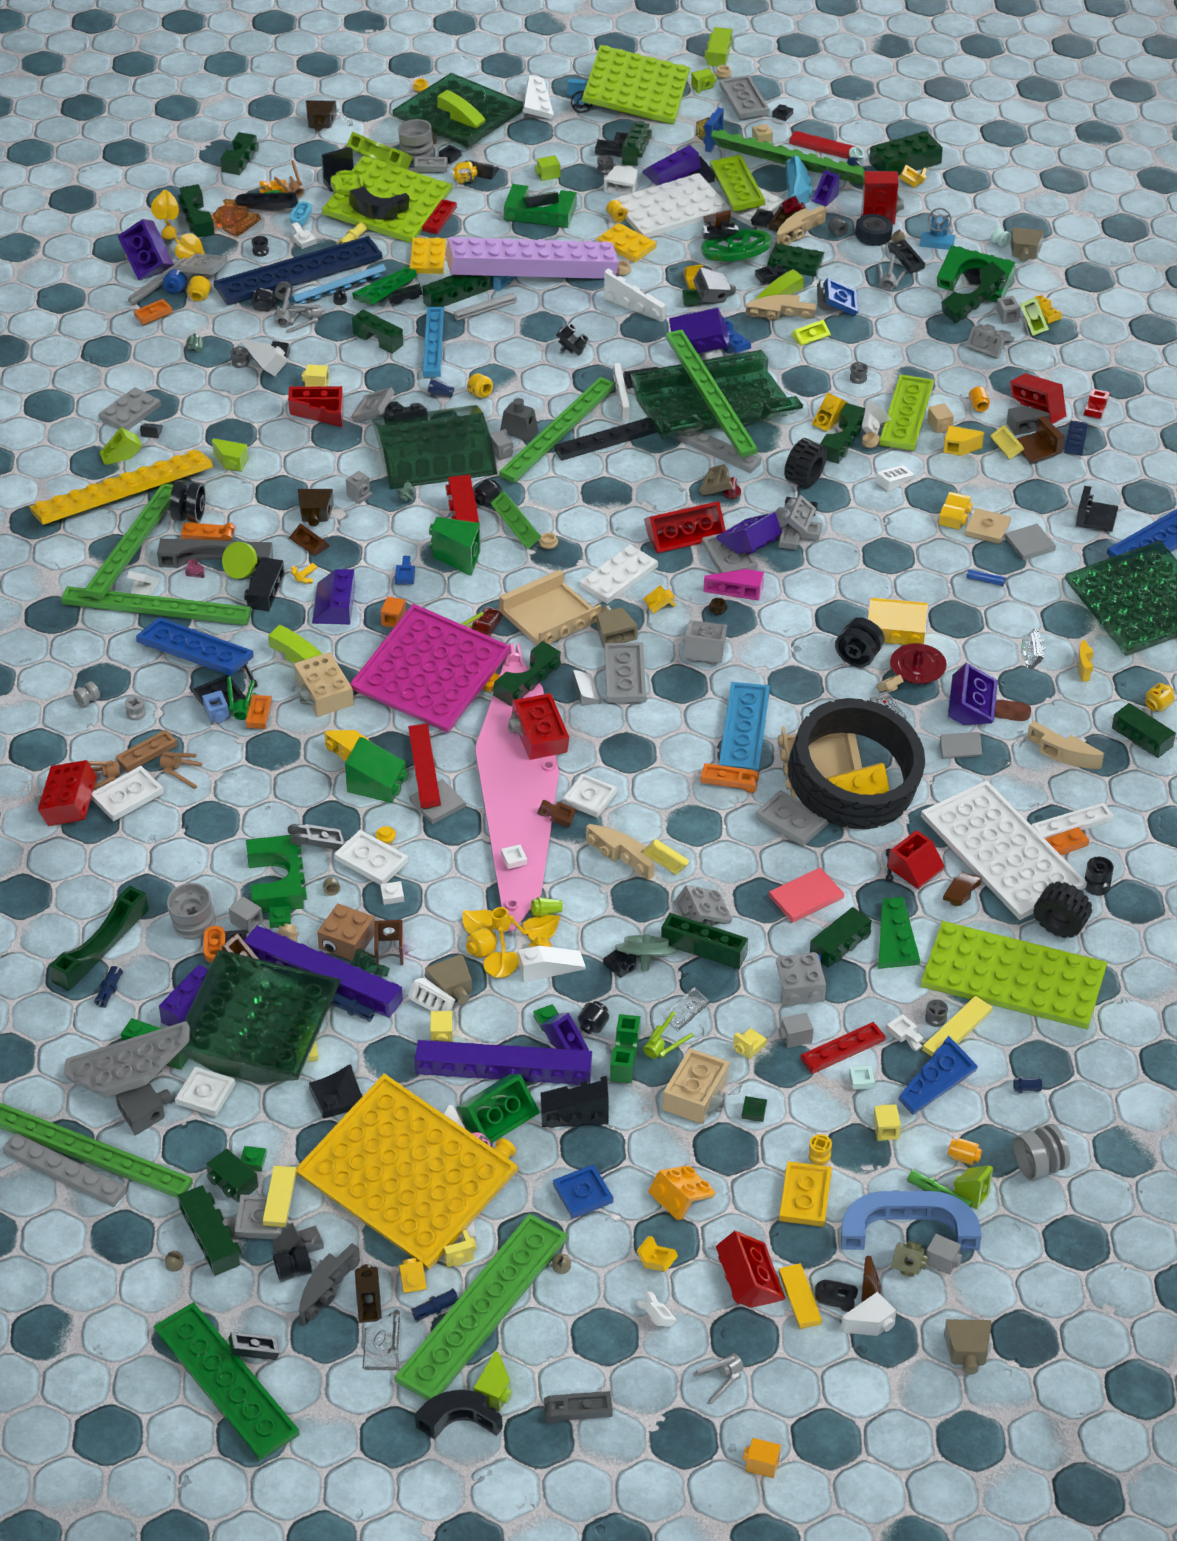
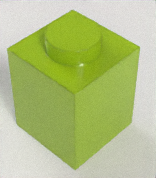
M555 155L537 158L535 173L539 175L542 181L560 178V162Z

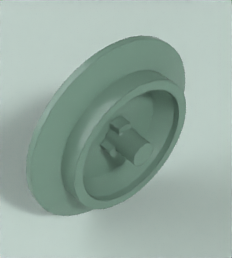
M648 934L624 937V943L615 945V949L618 951L640 955L639 962L641 963L642 971H649V963H651L652 956L671 955L677 952L675 947L669 945L668 939Z

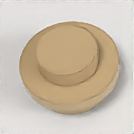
M720 65L716 70V76L721 79H727L731 76L730 67Z
M625 260L619 261L617 274L621 276L629 274L631 272L629 262Z
M868 432L862 437V444L866 448H873L880 441L879 435L875 432Z
M544 533L539 540V544L544 549H553L558 545V539L553 533Z

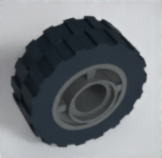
M865 214L857 219L855 236L860 242L867 245H884L891 240L893 223L890 219L879 214Z

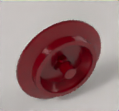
M913 643L901 646L895 650L890 659V666L892 671L896 675H901L903 680L915 684H924L939 679L946 671L947 662L944 655L938 649L926 644Z

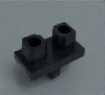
M572 323L566 326L562 325L556 334L559 338L558 342L562 345L560 351L564 352L567 349L570 353L574 351L580 356L589 338L584 334L577 338L573 334L576 331V327Z

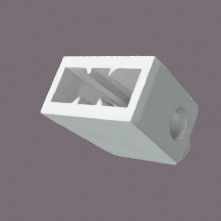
M626 165L625 167L615 166L604 179V193L625 196L636 192L638 170L634 169L631 165Z

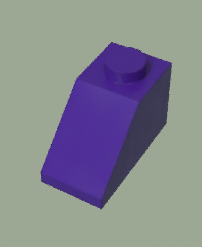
M569 1013L556 1014L541 1024L548 1040L556 1049L589 1051Z

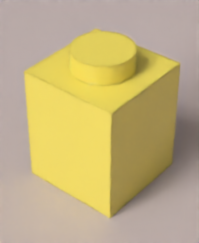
M307 364L306 371L302 373V382H305V386H328V366Z
M431 1011V1041L453 1042L452 1011Z
M884 1104L874 1106L873 1123L877 1141L899 1139L901 1124L897 1105Z

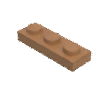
M164 730L118 754L116 761L128 773L162 755L164 752L177 747V740L167 730Z

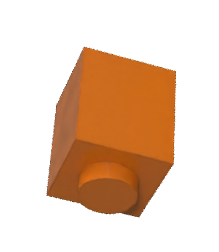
M387 596L380 611L381 626L394 628L406 613L405 599Z

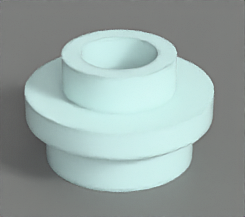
M853 147L849 150L850 157H857L859 162H861L864 157V151L860 147Z

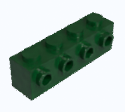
M644 121L633 123L622 146V165L638 166L649 144V139L652 137V130L649 129L650 124Z
M451 275L422 286L423 303L427 307H445L490 290V276Z
M673 913L668 914L661 927V937L668 939L669 945L676 949L736 969L741 968L747 956V937Z
M201 1185L178 1194L179 1209L214 1276L240 1266L239 1256L242 1255L238 1242L233 1243L231 1229L228 1225L224 1226L222 1212L219 1208L215 1209V1201L211 1192L207 1193L204 1186Z

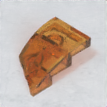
M224 199V205L218 207L212 215L213 221L220 228L237 237L262 220L258 213H250L247 207L237 206L233 199Z

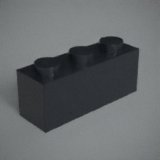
M261 557L259 564L255 566L254 576L250 578L249 588L244 593L247 607L255 610L270 611L285 575L283 560Z

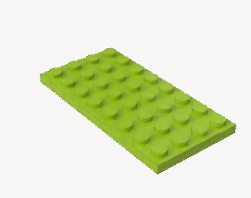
M942 921L920 987L970 1000L977 996L990 1005L1089 1029L1108 962Z

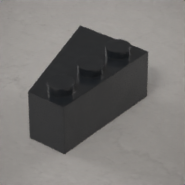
M607 1076L600 1077L601 1081L590 1084L587 1081L580 1082L581 1086L570 1089L564 1086L541 1092L542 1127L555 1128L609 1124Z

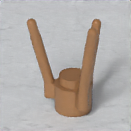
M292 160L291 163L297 181L290 176L291 182L289 187H287L277 177H274V179L287 193H295L297 198L304 194L303 183L300 180L295 162Z
M164 752L160 758V766L164 768L163 772L171 774L196 789V784L173 770L178 769L180 763L202 766V762L179 758H196L197 754Z
M88 761L90 766H99L92 767L94 771H102L103 777L108 778L95 784L94 789L116 780L115 777H120L117 761Z

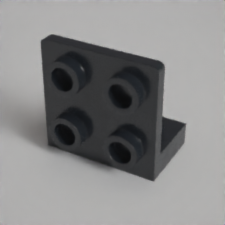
M352 147L321 155L323 182L330 192L334 191L331 188V177L335 176L339 171H352L354 168Z
M1084 486L1078 508L1076 526L1112 532L1118 506L1093 502L1092 487Z

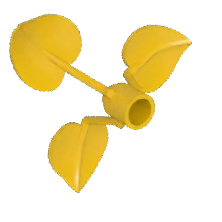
M163 190L151 204V212L154 217L159 220L164 219L167 225L162 230L161 238L166 240L175 239L178 245L175 247L174 252L181 260L185 257L189 258L195 253L205 254L202 243L196 235L191 233L181 236L180 241L178 240L177 229L171 226L168 219L174 220L177 218L179 206L175 197L168 190Z
M497 907L493 911L463 910L462 919L468 934L483 927L499 931L502 953L493 952L484 959L483 966L486 973L490 976L504 978L511 975L519 965L517 953L506 952L503 932L509 930L511 922L523 935L528 934L529 939L535 941L538 936L550 939L557 930L560 916L532 917L523 923L522 928L514 920L513 915L509 916L508 910L505 907Z

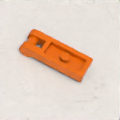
M184 522L180 535L181 539L232 541L235 525L232 523L215 525Z
M704 763L701 774V783L745 789L749 793L756 791V782L759 780V773L755 770Z

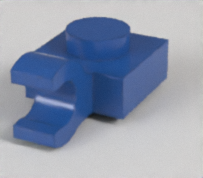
M403 556L402 565H396L395 584H414L415 565L410 563L411 556Z

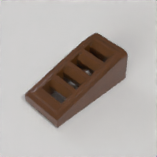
M871 1256L865 1257L862 1302L876 1292L881 1295V1283Z

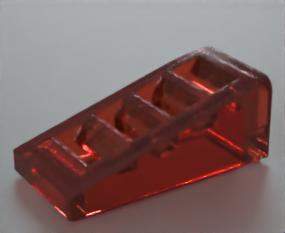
M486 607L482 611L483 616L473 621L472 629L491 637L503 614L498 609Z

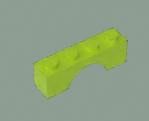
M355 132L351 133L346 147H352L353 151L407 170L413 158L403 151L382 145Z

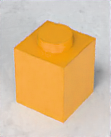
M752 1438L750 1447L746 1446L743 1454V1461H746V1471L774 1478L780 1460L781 1445Z

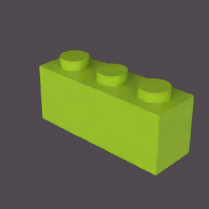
M714 27L713 33H710L707 50H705L704 59H707V66L719 67L720 65H726L732 44L731 28Z

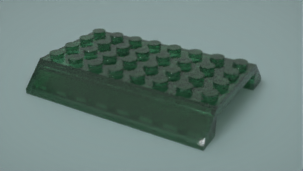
M762 350L702 360L741 423H751L763 419L787 416L803 409V404L798 397H787L768 372V357ZM682 364L631 373L636 401L662 438L721 428Z

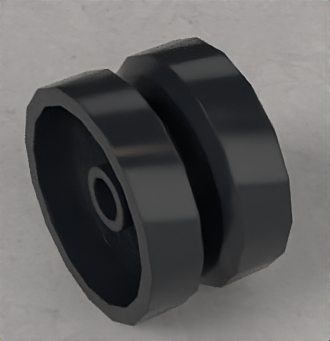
M176 480L174 482L170 497V516L172 520L184 521L187 518L189 522L199 523L202 520L206 501L204 483L192 482L189 485L187 481Z
M856 617L848 622L837 637L835 648L842 660L855 667H865L870 665L883 647L885 637L877 624L869 619Z

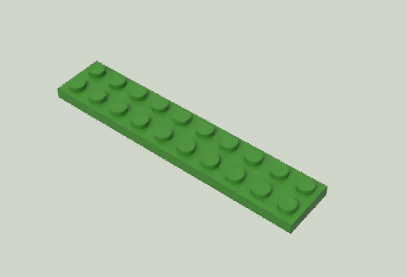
M721 129L719 131L713 130L711 136L720 148L785 165L786 160L798 156L807 171L823 175L824 170L839 175L841 180L863 185L865 170L861 166H849L848 163L839 161V163L834 162L831 158H819L813 153L808 155L797 149L793 151L788 150L787 147L782 145L778 147L773 146L770 142H758L755 138H743L742 135L736 133L731 135Z
M528 1214L395 1375V1382L427 1401L438 1394L444 1393L567 1241V1234Z

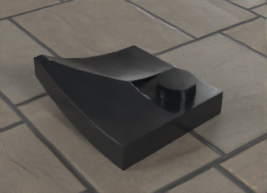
M351 1064L325 1078L309 1082V1090L323 1118L349 1112L362 1098V1093Z

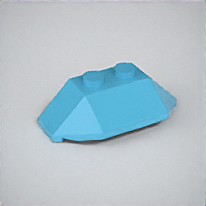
M794 156L786 160L788 198L796 195L800 203L804 202V204H807L809 196H812L811 176H808L807 169L800 158Z

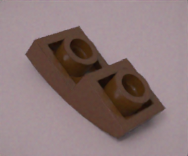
M962 872L950 884L943 895V900L955 906H962L971 899V891L981 885L982 877Z

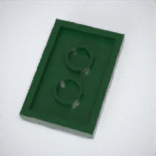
M776 243L767 266L774 268L776 265L782 264V270L786 269L787 272L794 269L799 274L816 277L824 259V252Z

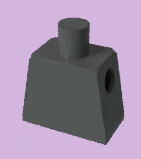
M700 267L693 279L702 302L723 303L728 295H734L736 292V286L729 284L726 276L719 272Z
M522 398L514 399L503 412L500 431L506 429L507 435L531 442L538 433L535 410L525 406Z
M151 1084L115 1095L117 1107L134 1135H138L165 1117L163 1105L172 1101L168 1089L156 1093Z

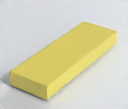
M273 1167L263 1217V1226L286 1227L296 1179V1167Z

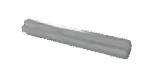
M510 293L453 312L456 321L510 305L517 302V297L514 293Z

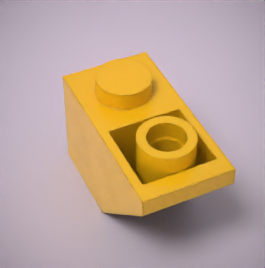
M827 392L812 425L828 432L839 422L840 412L848 402Z
M949 426L945 436L943 453L962 456L983 447L984 432Z
M327 730L324 732L325 747L337 754L343 761H347L359 737L369 740L356 730Z

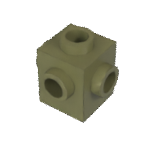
M907 1241V1244L898 1242L891 1268L901 1270L900 1273L905 1276L914 1277V1274L918 1275L921 1269H926L928 1256H925L926 1249L921 1248V1244Z

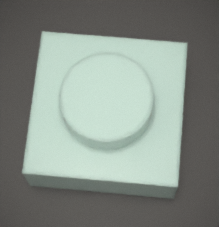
M871 1065L850 1067L849 1074L853 1090L875 1088Z

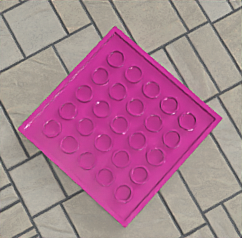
M413 603L350 685L358 693L449 733L511 652V646Z

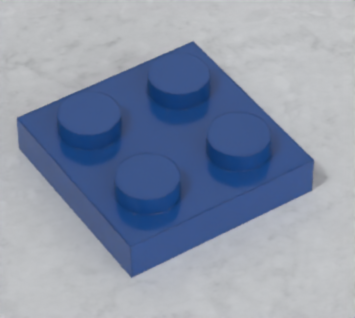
M718 107L711 114L710 119L705 122L704 130L706 135L703 143L707 152H712L717 145L711 136L713 130H723L724 108Z
M827 277L824 282L825 303L830 307L842 310L846 314L855 316L858 313L857 290Z
M594 1164L553 1180V1186L572 1219L613 1203V1196Z

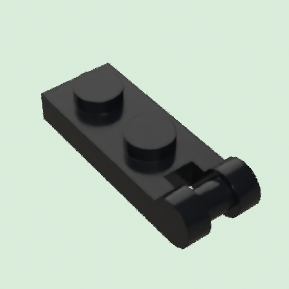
M905 239L899 240L898 243L892 242L888 244L890 253H894L909 272L925 269V262Z

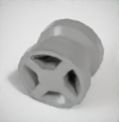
M130 696L125 700L126 716L130 720H140L146 715L145 703L142 697Z

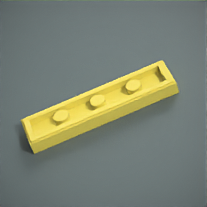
M975 996L923 1045L922 1050L933 1056L948 1036L958 1045L992 1012L993 1007Z

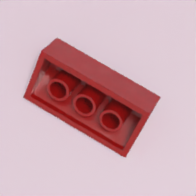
M719 501L644 518L648 538L656 553L702 543V538L720 534L726 530Z

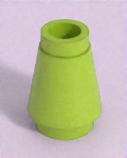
M542 897L531 900V913L533 916H538V918L563 911L562 900Z

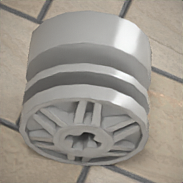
M415 119L399 125L400 151L412 156V161H415V157H430L433 155L432 129L429 122Z
M186 883L176 887L169 894L167 906L174 931L178 936L185 939L202 938L207 928L215 926L217 920L210 892L205 886L198 883Z
M1047 1124L1044 1127L1036 1128L1034 1132L1028 1131L1016 1135L1013 1139V1151L1016 1162L1028 1180L1034 1181L1047 1176L1049 1172L1056 1173L1058 1170L1067 1169L1070 1165V1152L1062 1132L1054 1124Z

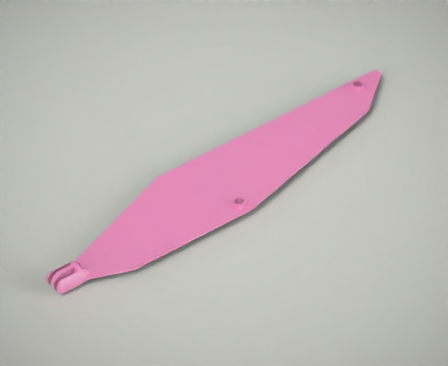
M509 643L511 652L504 659L500 676L506 671L522 673L529 670L523 662L519 643L516 645V653L514 643ZM540 683L537 684L535 689L529 691L523 698L543 695V687ZM493 696L475 747L501 907H505L508 910L509 916L513 915L514 920L520 924L531 910V900L541 897L552 821H550L551 816H540L537 812L543 800L555 804L559 769L556 755L529 760L520 735L516 732L508 731L512 707ZM521 845L528 859L527 865L507 869L501 856V849ZM512 922L509 930H507L508 932H513L516 929Z

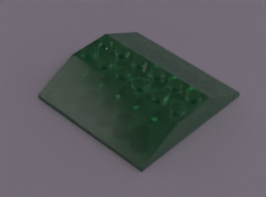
M478 405L427 411L428 416L392 421L389 417L372 419L390 490L404 488L406 482H410L412 486L448 482V477L470 474L471 478L497 475L490 433L484 414Z
M218 950L185 1019L190 1026L189 1043L180 1053L215 1073L255 1083L299 1080L341 983V979Z

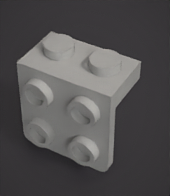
M812 952L776 958V965L782 984L781 1002L783 1006L825 1001L826 982L817 953Z

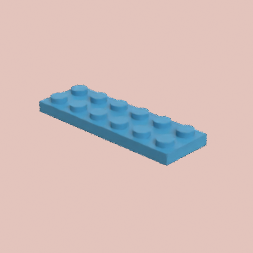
M731 682L719 765L755 770L759 773L770 685Z

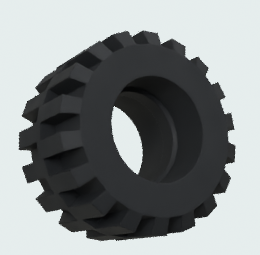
M802 438L798 441L787 457L784 470L785 478L804 488L811 487L818 480L825 467L827 459L826 447L808 438Z
M1058 881L1046 886L1035 903L1033 912L1036 915V920L1040 922L1039 924L1046 931L1053 933L1055 936L1059 935L1062 938L1067 936L1072 938L1081 932L1090 918L1092 904L1088 901V896L1084 895L1081 889L1079 890L1076 886H1071L1066 882L1061 883Z

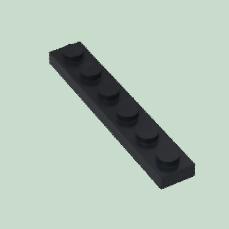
M651 416L554 445V451L563 461L658 433L659 426Z

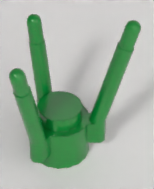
M227 677L228 710L232 712V716L235 719L245 720L247 718L252 698L251 694L255 684L254 680L251 681L245 700L239 699L234 703L231 677Z

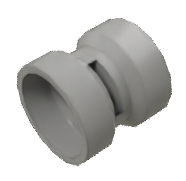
M92 681L86 683L82 688L78 687L73 690L74 698L81 707L88 705L91 700L95 701L100 698L99 689Z

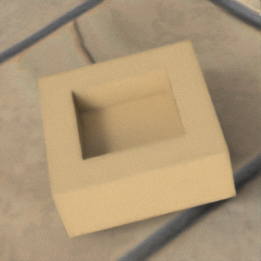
M896 675L876 684L879 692L887 690V693L898 689L897 685L904 681L901 675Z

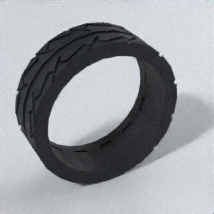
M837 699L834 702L829 701L819 705L812 710L798 729L788 760V778L795 794L803 805L814 814L816 813L818 817L826 819L829 823L845 828L847 826L851 829L865 830L878 828V826H884L895 821L904 814L903 811L907 810L915 796L925 768L924 747L910 723L890 708L869 700L864 701L863 699ZM853 733L865 736L878 742L892 754L901 768L903 783L894 790L875 795L846 791L831 783L818 771L811 759L808 746L818 738L829 734Z

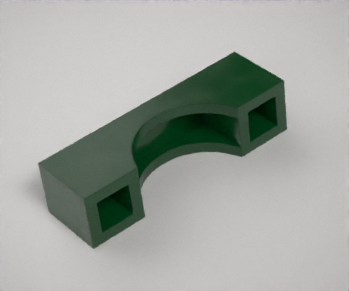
M199 184L180 187L178 201L181 204L183 214L185 213V219L189 225L190 232H193L198 238L215 235L214 222L210 212L199 210L204 207L203 194Z
M993 261L979 271L981 284L975 291L967 294L953 292L941 302L942 312L953 322L957 323L965 319L972 310H976L982 302L990 299L997 290L1002 289L1006 285V273Z
M849 403L844 405L839 415V427L843 431L826 434L820 443L827 449V461L839 464L842 458L846 457L849 447H852L855 437L860 435L866 408Z
M542 641L530 652L529 665L531 669L522 673L506 671L494 681L493 696L512 707L513 700L522 699L529 691H533L537 684L544 681L551 672L556 671L560 667L561 651Z

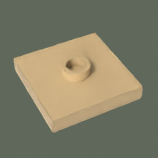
M976 508L965 530V536L1001 544L1010 525L1011 517Z

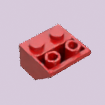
M918 830L914 831L890 850L887 867L916 889H920L945 868L933 841Z

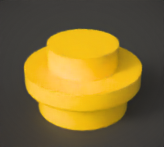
M423 78L416 79L413 83V89L417 92H424L429 87L427 81Z
M383 826L377 829L375 836L376 839L389 845L396 838V831L392 827Z

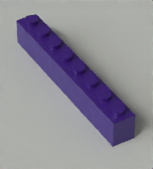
M256 925L244 940L263 964L332 994L339 993L351 1000L357 999L360 1004L375 1009L376 1013L388 1018L392 1016L403 1001L402 987L397 983L389 982L378 975L368 973L359 967H354L340 959L328 956L322 951L314 950L305 944H300L286 936L274 933L270 929Z
M428 1040L417 1041L415 1074L484 1078L490 1080H501L509 1074H521L524 1081L576 1085H580V1082L587 1081L588 1084L591 1082L592 1051Z

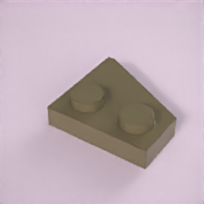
M723 464L709 468L699 489L702 496L713 495L733 487L726 465Z

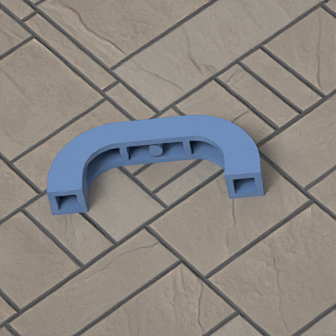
M921 1190L873 1192L854 1201L845 1212L842 1221L841 1250H864L865 1229L871 1223L878 1220H937L951 1228L955 1235V1242L961 1244V1250L980 1249L981 1228L976 1214L965 1202L943 1192Z

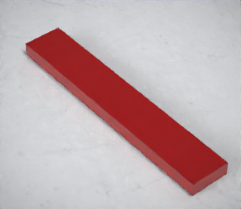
M428 723L408 726L421 808L441 806Z

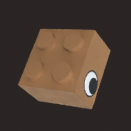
M337 903L317 931L319 949L356 962L374 937L375 916Z

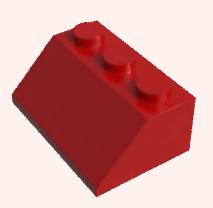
M734 1230L716 1245L719 1255L718 1259L723 1266L725 1279L730 1285L731 1295L736 1303L753 1308L780 1302L785 1299L765 1242Z

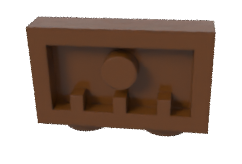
M1045 416L1038 418L1037 432L1017 438L1024 448L1021 453L1031 463L1062 453L1064 435Z

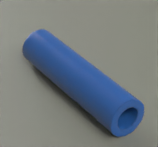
M969 569L967 573V578L1000 586H1004L1006 577L972 569Z

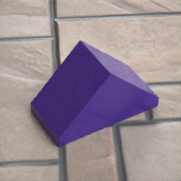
M824 170L812 201L827 207L839 195L840 176Z

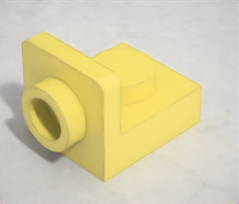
M752 1028L748 1029L743 1035L738 1032L734 1034L733 1048L748 1059H751L767 1045V1039Z

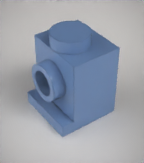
M221 691L202 696L204 710L210 722L216 721L220 723L229 717L228 705ZM219 700V703H216V704L210 705V703H209V702H213V701Z

